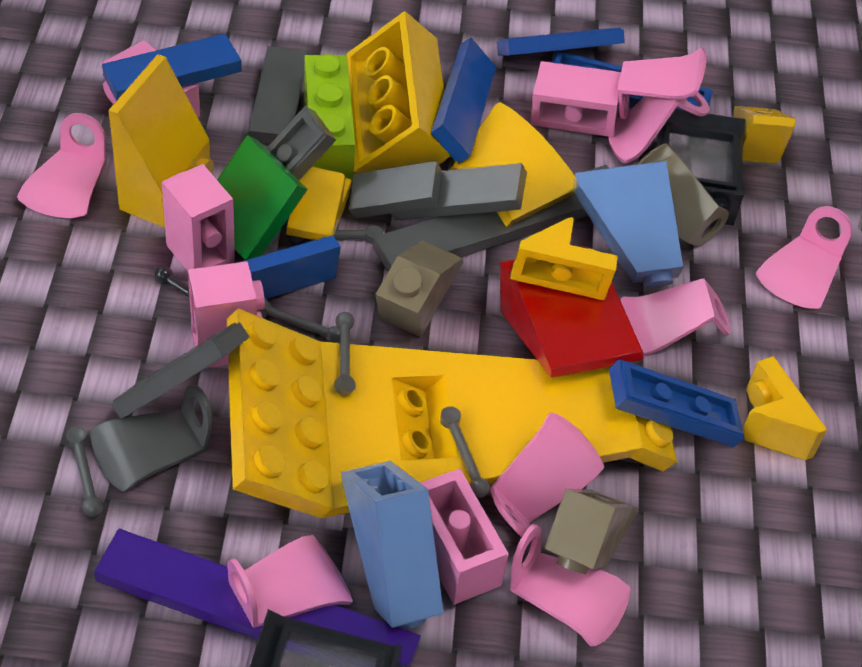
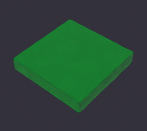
M248 135L217 179L233 198L234 249L245 260L262 256L308 190L257 139Z

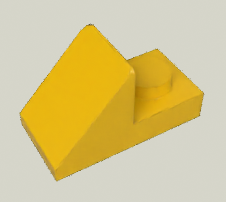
M734 106L733 117L746 119L743 132V161L778 163L793 133L796 118L776 109Z
M311 167L299 180L308 190L290 214L286 234L317 240L334 236L350 195L352 179L345 178V175L339 172Z
M570 217L520 241L510 279L604 300L616 272L618 256L570 245L574 218Z
M774 356L757 361L746 388L754 409L749 412L743 426L744 440L805 461L814 458L827 428Z

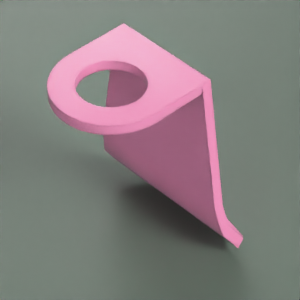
M700 48L692 54L681 57L623 62L618 85L621 119H626L628 115L629 94L667 99H686L696 95L701 86L706 68V51Z
M699 92L692 96L699 104V107L691 104L686 99L644 96L628 111L626 119L617 117L614 136L608 137L609 145L615 156L622 163L628 164L639 158L647 150L676 107L703 117L710 111L707 101Z
M84 113L68 115L60 126V150L25 181L17 195L18 200L28 208L51 217L74 219L86 216L92 194L106 163V135L100 123ZM75 124H83L89 127L95 137L94 143L84 145L76 141L71 133V127Z
M822 206L815 209L809 215L800 236L768 258L756 271V277L766 289L788 303L808 309L821 308L842 255L852 236L853 228L850 219L843 211L835 207ZM823 217L835 219L840 224L841 235L836 239L825 238L818 231V220Z
M705 278L650 295L622 297L620 299L641 345L643 356L651 355L668 347L711 321L716 324L725 336L731 334V326L726 311L719 297Z
M549 413L535 436L490 487V492L500 514L522 537L531 526L530 522L561 503L566 488L583 489L605 467L595 448L580 430L564 417L555 413Z
M532 524L523 534L514 554L511 570V592L567 624L579 633L589 646L593 647L605 642L617 628L625 613L631 587L617 576L603 570L589 568L587 574H582L560 566L556 563L558 557L541 553L542 528ZM532 540L530 551L525 561L522 563L524 552L529 542Z
M314 535L300 537L286 544L243 570L235 558L227 562L229 584L253 628L263 625L268 609L289 618L322 607L350 605L353 602L342 575Z

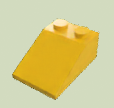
M157 54L109 109L119 210L165 228L162 181L201 164H204L212 174L214 162L210 160V140L167 58Z

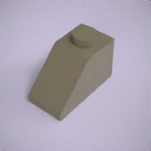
M423 240L398 255L375 294L379 319L421 338L462 266L463 258Z
M566 488L544 549L559 555L557 564L578 573L587 574L589 568H604L634 520L638 507L591 489Z

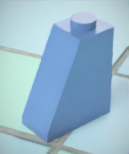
M667 161L575 173V196L614 255L618 256V261L633 283L645 282L646 287L649 288L672 284L673 278H678L682 271L683 261Z
M392 461L341 472L342 484L374 609L391 627L399 628L417 627L422 625L426 618L443 614L428 489Z

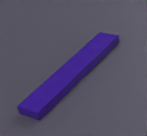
M118 528L94 571L96 582L251 638L259 639L262 626L252 627L229 584L227 566ZM337 605L322 607L289 617L290 619L388 645L402 646V660L400 664L410 667L421 639L419 634L399 627H391L388 623ZM288 641L285 649L332 667H375L376 665Z

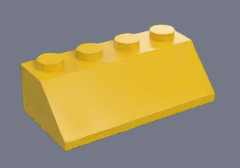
M404 11L345 54L348 60L355 136V174L433 161L441 164L451 156L431 134L444 94L437 38Z

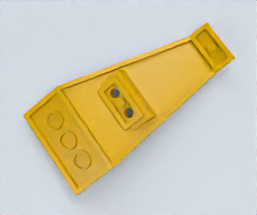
M239 308L227 318V327L234 322L236 324L240 322L250 337L228 353L233 490L318 518L350 513L342 484L341 472L382 462L392 461L420 483L461 469L470 485L471 479L450 429L445 428L440 423L441 411L449 406L455 407L460 411L461 419L459 426L481 478L486 479L489 485L495 483L531 441L549 413H555L564 417L580 430L595 448L603 463L631 458L662 472L677 463L672 442L673 432L670 426L616 409L609 372L611 366L551 378L538 360L350 344V376L354 379L356 388L348 396H343L334 388V381L340 376V343L315 340Z

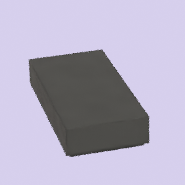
M437 161L354 174L349 211L357 219L437 207L442 169Z

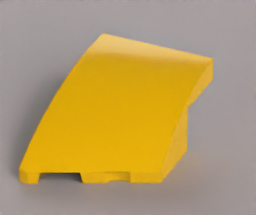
M501 102L493 107L479 127L471 156L460 163L455 162L450 169L458 170L517 163L523 164L527 171L521 209L497 211L506 228L575 195V175L556 150L530 123Z

